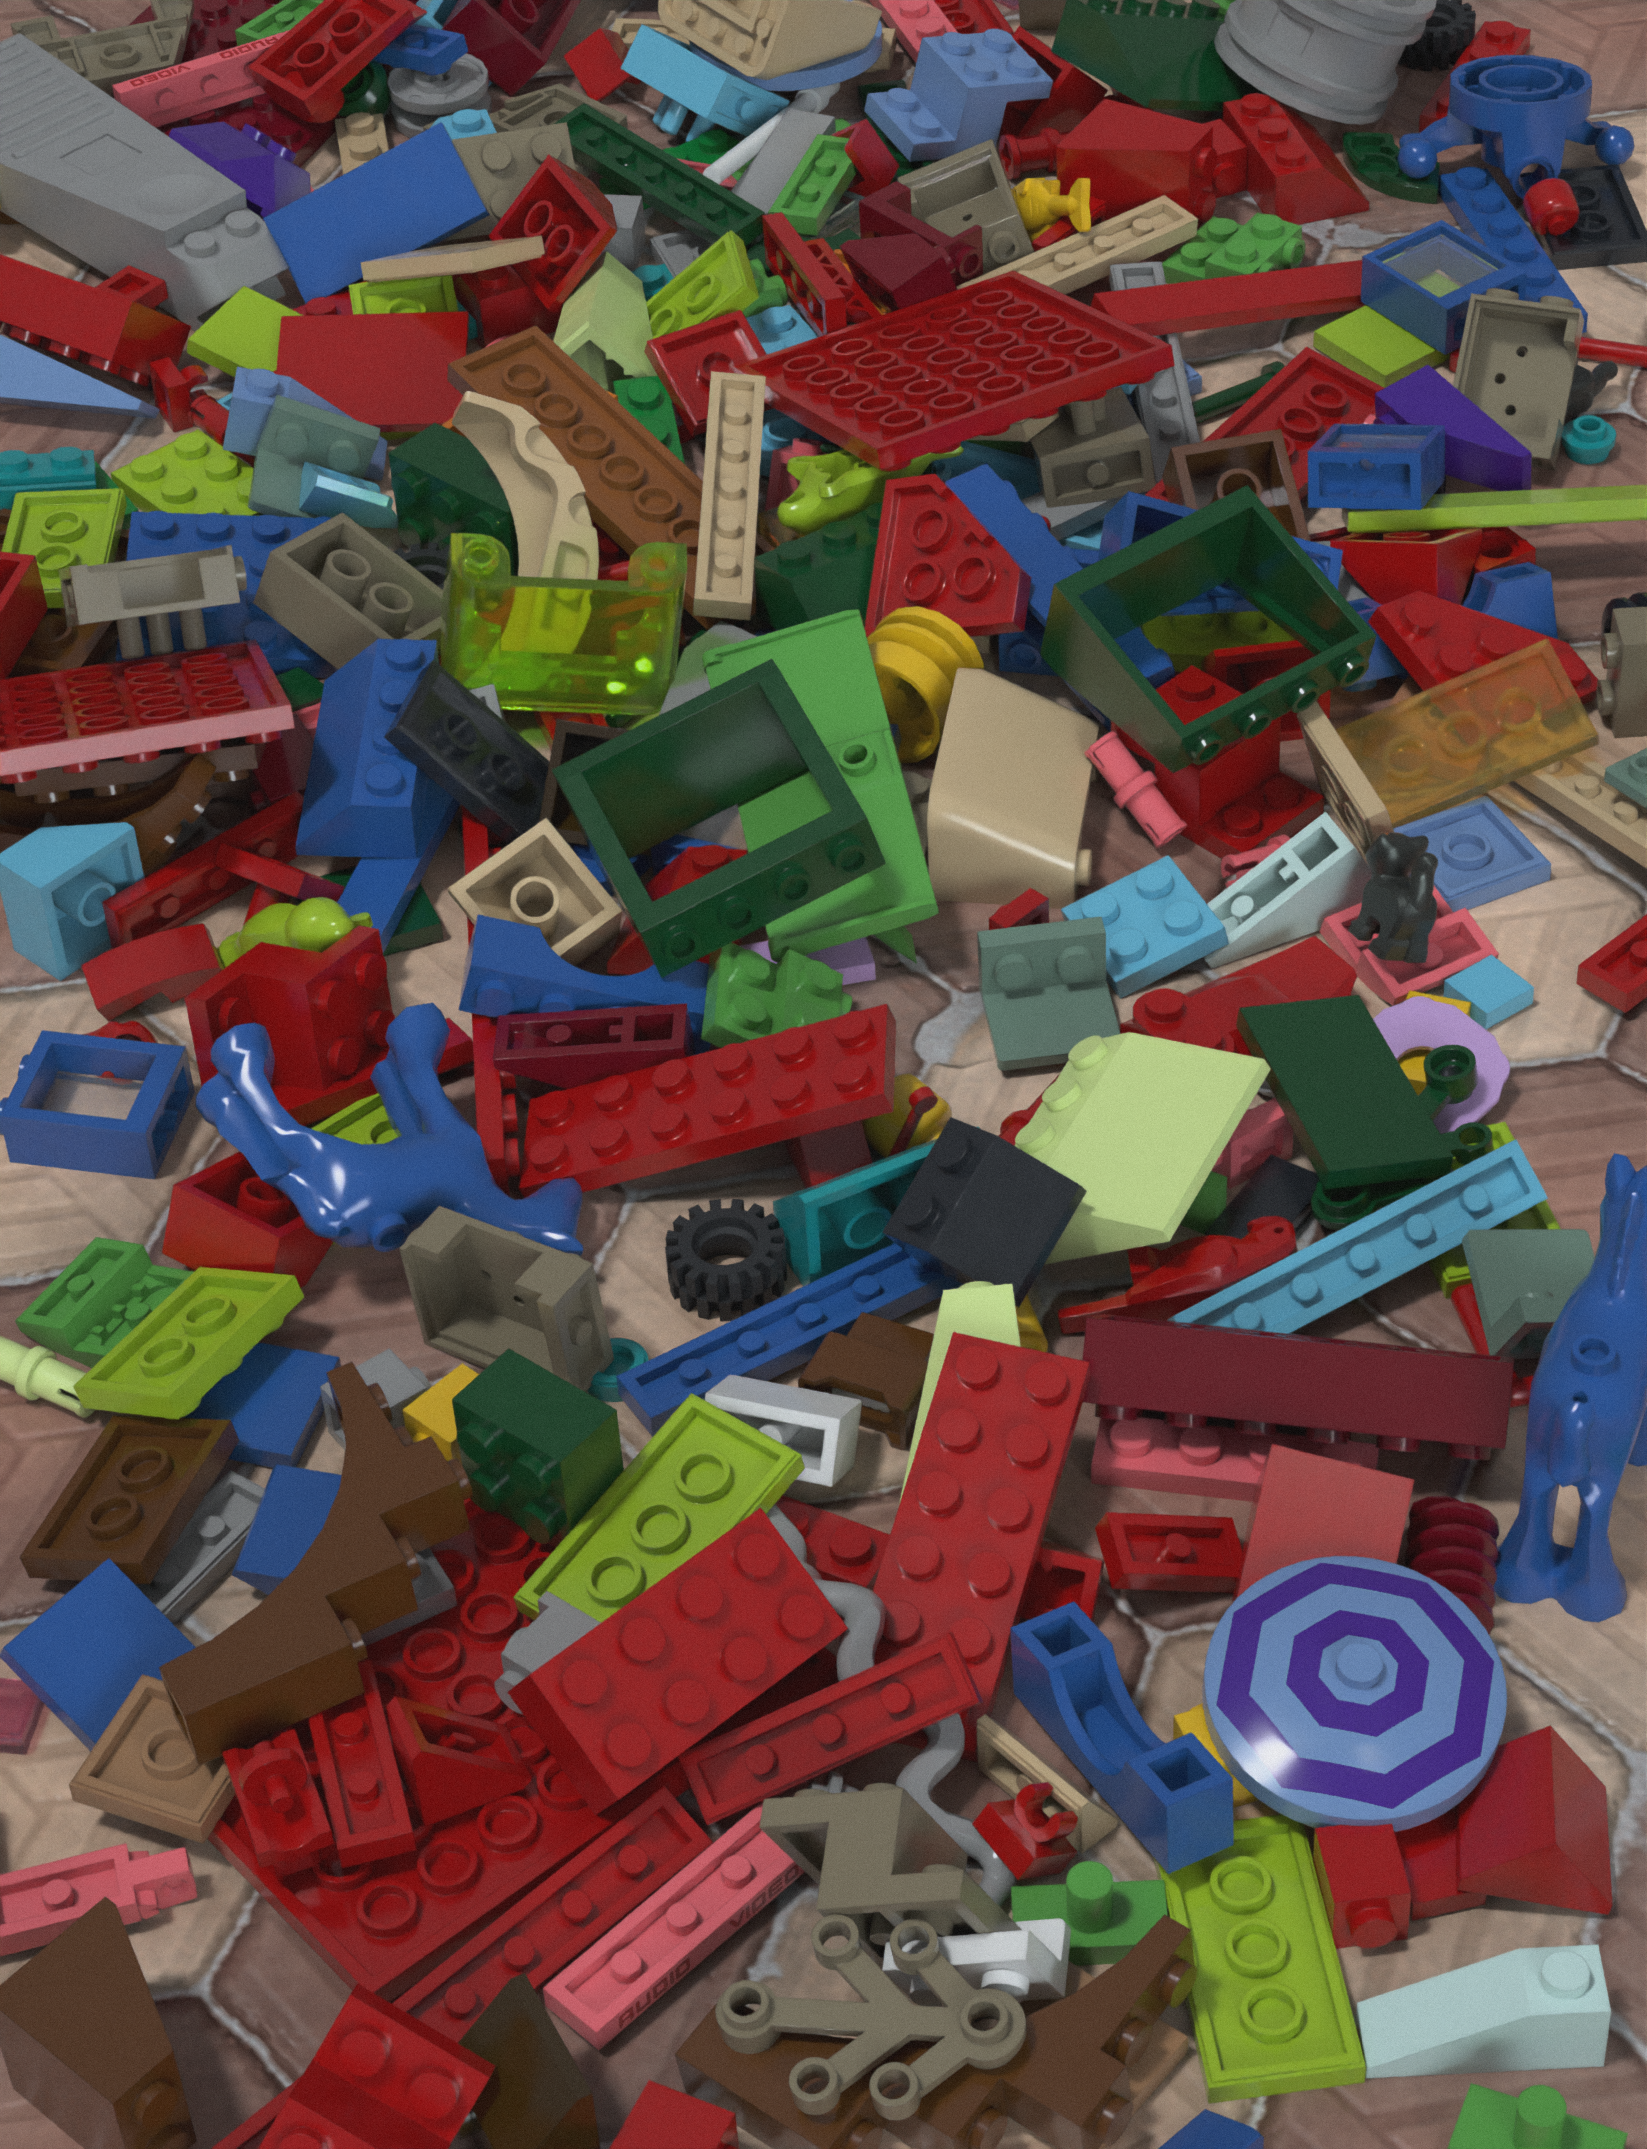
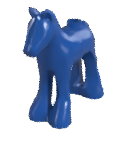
M434 1003L406 1007L388 1025L385 1039L390 1048L387 1057L375 1065L370 1076L376 1092L382 1099L389 1123L398 1136L384 1144H359L298 1124L280 1105L270 1086L275 1056L265 1026L257 1023L236 1025L216 1039L212 1046L211 1061L218 1070V1073L203 1084L196 1096L197 1109L206 1122L217 1128L219 1134L244 1154L262 1181L282 1191L287 1199L294 1203L305 1227L315 1235L328 1238L343 1248L374 1246L379 1252H389L402 1246L410 1233L419 1228L439 1206L503 1230L518 1232L527 1239L565 1253L581 1256L584 1251L583 1245L576 1239L583 1192L581 1186L574 1178L553 1179L524 1199H512L496 1184L488 1167L481 1137L449 1101L439 1082L437 1068L448 1043L450 1029L442 1011Z
M1616 1153L1613 1154L1607 1164L1605 1177L1606 1194L1600 1204V1240L1595 1258L1588 1274L1574 1287L1565 1306L1544 1340L1540 1360L1531 1382L1526 1434L1525 1472L1519 1513L1507 1536L1498 1546V1558L1495 1562L1497 1580L1494 1584V1590L1500 1598L1512 1603L1532 1604L1547 1598H1553L1557 1600L1568 1614L1582 1621L1601 1622L1620 1614L1626 1602V1581L1614 1563L1608 1527L1613 1501L1627 1463L1637 1467L1647 1465V1165L1636 1172L1627 1156ZM1559 1485L1561 1487L1570 1485L1577 1487L1581 1502L1574 1548L1556 1544L1552 1535Z

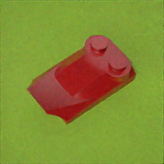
M324 0L251 63L248 69L257 84L278 105L304 121L325 123L335 118L343 107L345 98L341 89L398 36L424 17L427 11L408 0Z
M1314 935L1286 950L1220 977L1185 994L1168 988H1160L1145 993L1136 1000L1133 1006V1018L1120 1024V1034L1132 1032L1252 1056L1236 1026L1239 1008L1351 996L1357 974L1351 965Z

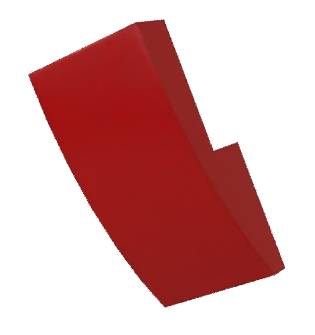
M203 923L165 930L139 938L105 952L81 965L96 1009L108 1022L159 992H162L174 1003L190 994L224 969L210 931Z

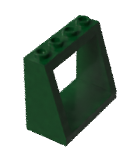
M1246 485L1055 583L1040 655L1056 674L1174 774L1192 763L1196 765L1207 763L1224 746L1241 737L1250 739L1257 736L1269 726L1271 721L1289 711L1293 713L1304 711L1321 694L1338 685L1348 687L1357 682L1369 668V659L1377 635L1250 487ZM1226 583L1315 655L1184 725L1114 639L1214 587Z
M773 659L552 769L595 862L661 978L886 864L865 813ZM805 769L809 770L832 811L652 902L629 860L630 858Z

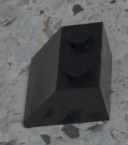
M950 1117L882 1233L924 1267L962 1284L974 1281H985L994 1285L1012 1284L1015 1306L1019 1308L1087 1191L1078 1183L1001 1137Z

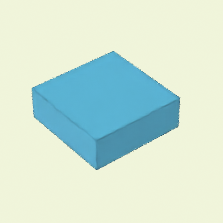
M1492 954L1444 980L1443 997L1471 1002L1470 1018L1486 1030L1533 1004L1534 987Z

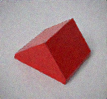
M1551 1725L1499 1745L1485 1776L1474 1790L1455 1806L1457 1890L1609 1915L1613 1903L1606 1786Z

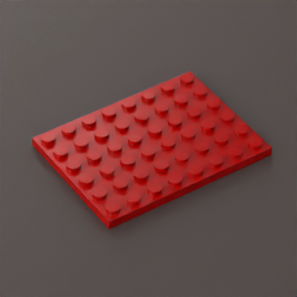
M470 1498L464 1500L470 1530L429 1547L454 1586L457 1606L366 1646L368 1658L363 1661L372 1660L393 1751L394 1745L386 1706L397 1696L506 1725L532 1777L529 1784L523 1790L424 1827L400 1777L417 1850L342 1868L309 1720L306 1718L274 1732L269 1741H273L281 1733L295 1729L334 1840L333 1845L318 1849L320 1862L314 1867L284 1877L276 1876L273 1864L260 1868L236 1795H234L207 1838L352 1991L358 1983L388 2002L427 1976L662 1786H665L675 1798L691 1788L680 1759L677 1756L620 1800L594 1815L525 1716L510 1709L500 1699L494 1684L504 1673L501 1653L516 1631L523 1627H528L534 1621L518 1611L513 1597L556 1547L549 1543L541 1544L534 1541L524 1532L521 1526L495 1511L487 1512L482 1510ZM823 1647L684 1752L838 1683L837 1657L827 1648Z

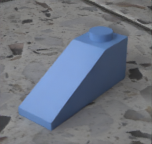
M237 367L223 450L256 456L257 443L276 395L350 419L353 418L291 377L278 375L266 369L252 370ZM379 436L378 444L364 475L366 478L383 479L387 440Z

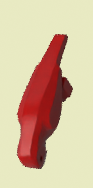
M1264 1216L1247 1223L1248 1234L1242 1239L1223 1235H1206L1178 1242L1162 1251L1148 1246L1127 1249L1133 1286L1123 1295L1059 1309L1057 1312L1061 1332L1064 1334L1085 1332L1086 1318L1098 1314L1167 1321L1174 1315L1298 1252L1294 1226L1286 1218Z

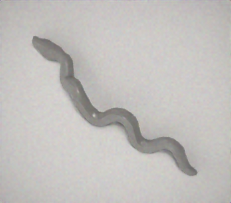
M774 1505L766 1514L840 1618L845 1620L844 1623L848 1627L841 1634L836 1665L839 1682L875 1666V1651L882 1638L886 1618L885 1604L873 1590L853 1583L822 1580L818 1571L807 1564V1546L804 1537L785 1514ZM956 1714L922 1730L927 1735V1746L906 1765L898 1776L895 1785L904 1788L968 1856L980 1863L983 1868V1876L979 1886L1001 1907L1005 1900L1010 1897L1011 1886H1016L1017 1878L972 1825L973 1819L944 1811L931 1799V1791L934 1786L957 1765L964 1752L965 1732L959 1714Z

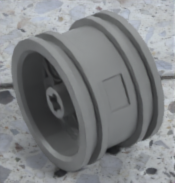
M1236 0L1230 3L1224 18L1225 23L1220 25L1214 44L1217 53L1236 74L1258 90L1286 105L1326 120L1344 124L1363 125L1375 123L1382 118L1388 99L1393 96L1397 88L1398 76L1395 67L1405 46L1414 44L1421 38L1425 30L1426 20L1432 16L1437 0Z

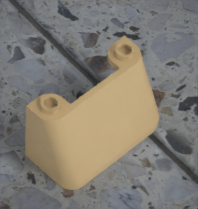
M659 0L658 14L665 26L744 75L762 80H770L864 49L873 39L882 14L881 10L869 3L857 0L851 2L846 0Z
M957 669L928 802L929 875L936 900L1005 905L1029 888H1032L1049 898V908L1062 909L1076 902L1079 885L1089 886L1091 879L1092 850L1081 849V833L1091 781H1098L1099 771L1091 760L1086 758L1084 753L1092 744L1104 736L1102 735V725L1100 722L984 669Z

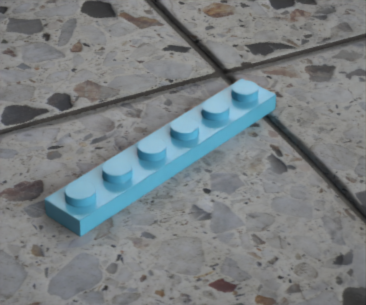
M1515 1139L1174 1315L1167 1321L1289 1334L1462 1244V1238L1469 1230H1489L1548 1199L1518 1141Z

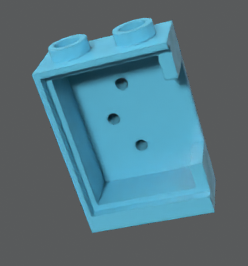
M641 24L621 66L622 70L664 94L652 119L653 123L664 132L673 136L677 135L688 110L690 109L698 114L686 137V142L698 138L706 131L712 130L715 123L748 137L787 107L790 102L776 93L767 91L716 67L690 52V45Z

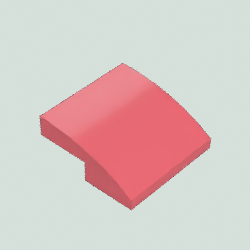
M1435 886L1432 895L1437 901V916L1433 928L1428 935V955L1425 963L1382 960L1368 949L1371 941L1377 938L1379 934H1373L1370 941H1361L1353 936L1348 930L1351 921L1359 917L1362 902L1324 918L1320 929L1321 935L1333 951L1355 969L1357 977L1371 991L1391 1005L1406 1000L1409 990L1423 993L1444 984V980L1491 954L1496 958L1499 956V953L1468 910L1463 908L1453 912Z

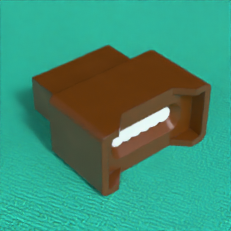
M861 1312L847 1336L828 1332L798 1379V1388L862 1400L859 1426L884 1433L892 1448L906 1450L913 1439L934 1334Z

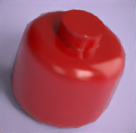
M1550 178L1537 182L1529 188L1524 196L1523 207L1532 230L1538 235L1543 236L1547 232L1555 236L1563 234L1571 229L1578 220L1580 210L1570 184L1562 179Z

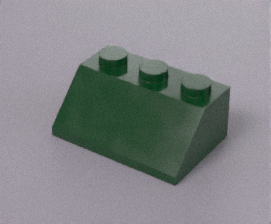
M883 502L872 504L866 510L841 521L830 522L823 526L822 529L797 540L781 543L776 549L755 557L757 617L775 629L782 630L842 611L859 609L865 627Z

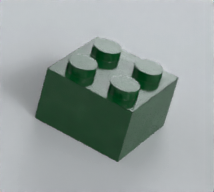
M509 1348L452 1399L461 1462L473 1492V1497L470 1499L482 1510L487 1512L495 1511L521 1526L524 1532L538 1543H549L557 1547L624 1471L617 1410Z

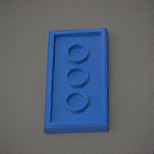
M440 122L263 219L290 268L288 269L305 303H307L311 299L328 297L348 290L351 284L363 282L360 262L429 248L490 214L445 125Z

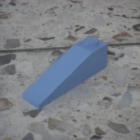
M0 334L1 404L156 419L159 408Z

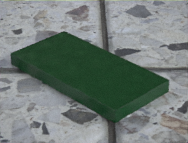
M1359 995L1239 1008L1236 1026L1252 1056L1265 1059L1271 1068L1265 1080L1325 1189L1442 1176L1450 1173L1453 1161L1451 1151Z

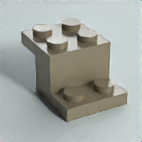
M873 1783L864 1787L863 1791L830 1793L820 1789H803L797 1791L794 1797L764 1799L759 1828L819 1885L816 1910L823 1917L840 1914L849 1917L855 1922L862 1949L881 1970L883 1969L886 1941H890L893 1929L905 1920L921 1919L930 1923L934 1927L937 1937L1022 1930L966 1872L968 1854L904 1788L888 1783Z

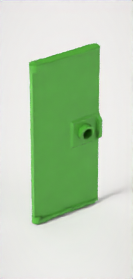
M859 609L842 611L706 651L702 655L704 671L708 676L710 689L773 659L865 813L886 862L885 865L765 925L769 939L768 947L771 959L779 962L789 949L806 956L812 952L929 919L938 914L939 909L907 792L903 770ZM808 769L737 804L748 853L832 811Z

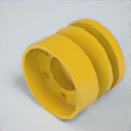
M915 606L898 608L888 614L867 638L889 723L898 724L902 738L898 751L900 763L919 762L931 755L941 743L957 669H984V662L975 642L960 625L940 612Z

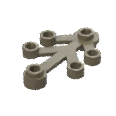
M833 1914L820 1919L813 1927L811 1940L815 1957L823 1967L829 1970H836L864 2002L776 1997L773 1990L765 1984L752 1980H742L732 1984L722 1993L715 2010L723 2041L734 2051L744 2054L759 2053L768 2049L779 2038L781 2032L857 2037L828 2060L820 2057H810L798 2062L793 2067L789 2076V2086L793 2101L799 2110L810 2115H821L832 2110L838 2103L840 2095L844 2090L909 2041L938 2042L910 2066L899 2062L887 2063L880 2066L871 2076L869 2089L873 2106L877 2113L889 2120L906 2119L918 2109L923 2096L967 2063L980 2069H994L1008 2063L1022 2047L1027 2033L1025 2014L1018 2001L1010 1994L998 1989L974 1990L940 1953L937 1933L934 1927L921 1919L905 1920L893 1929L890 1936L893 1961L900 1971L909 1975H919L944 2007L913 2005L862 1949L855 1922L847 1916ZM833 1936H845L850 1939L845 1946L839 1949L824 1947V1943ZM914 1940L924 1941L928 1944L925 1950L917 1954H908L902 1951V1948L907 1943ZM744 2005H760L757 2011L751 2015L740 2016L734 2013L735 2010ZM982 2019L999 2020L997 2025L990 2030L980 2031L972 2027L975 2022ZM821 2078L829 2082L827 2087L819 2093L808 2094L802 2091L804 2084L812 2079ZM899 2083L909 2087L908 2092L901 2098L888 2099L882 2096V2092L886 2087L892 2084Z

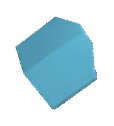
M305 461L301 475L299 510L320 517L326 516L331 518L343 512L359 526L398 528L397 515L391 508L393 499L388 495L380 493V487L376 483Z

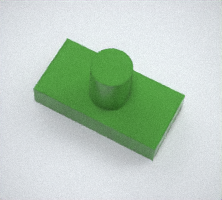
M1084 1861L1074 1865L1067 1874L1066 1884L1011 1886L1012 1920L1020 1922L1063 1919L1071 1928L1068 1961L1076 1966L1116 1964L1132 1950L1164 1914L1167 1915L1164 1880L1113 1882L1110 1870L1105 1865L1095 1861Z
M1471 2083L1447 2149H1626L1628 2133L1567 2114L1565 2099L1557 2090L1549 2086H1530L1523 2090L1517 2098Z

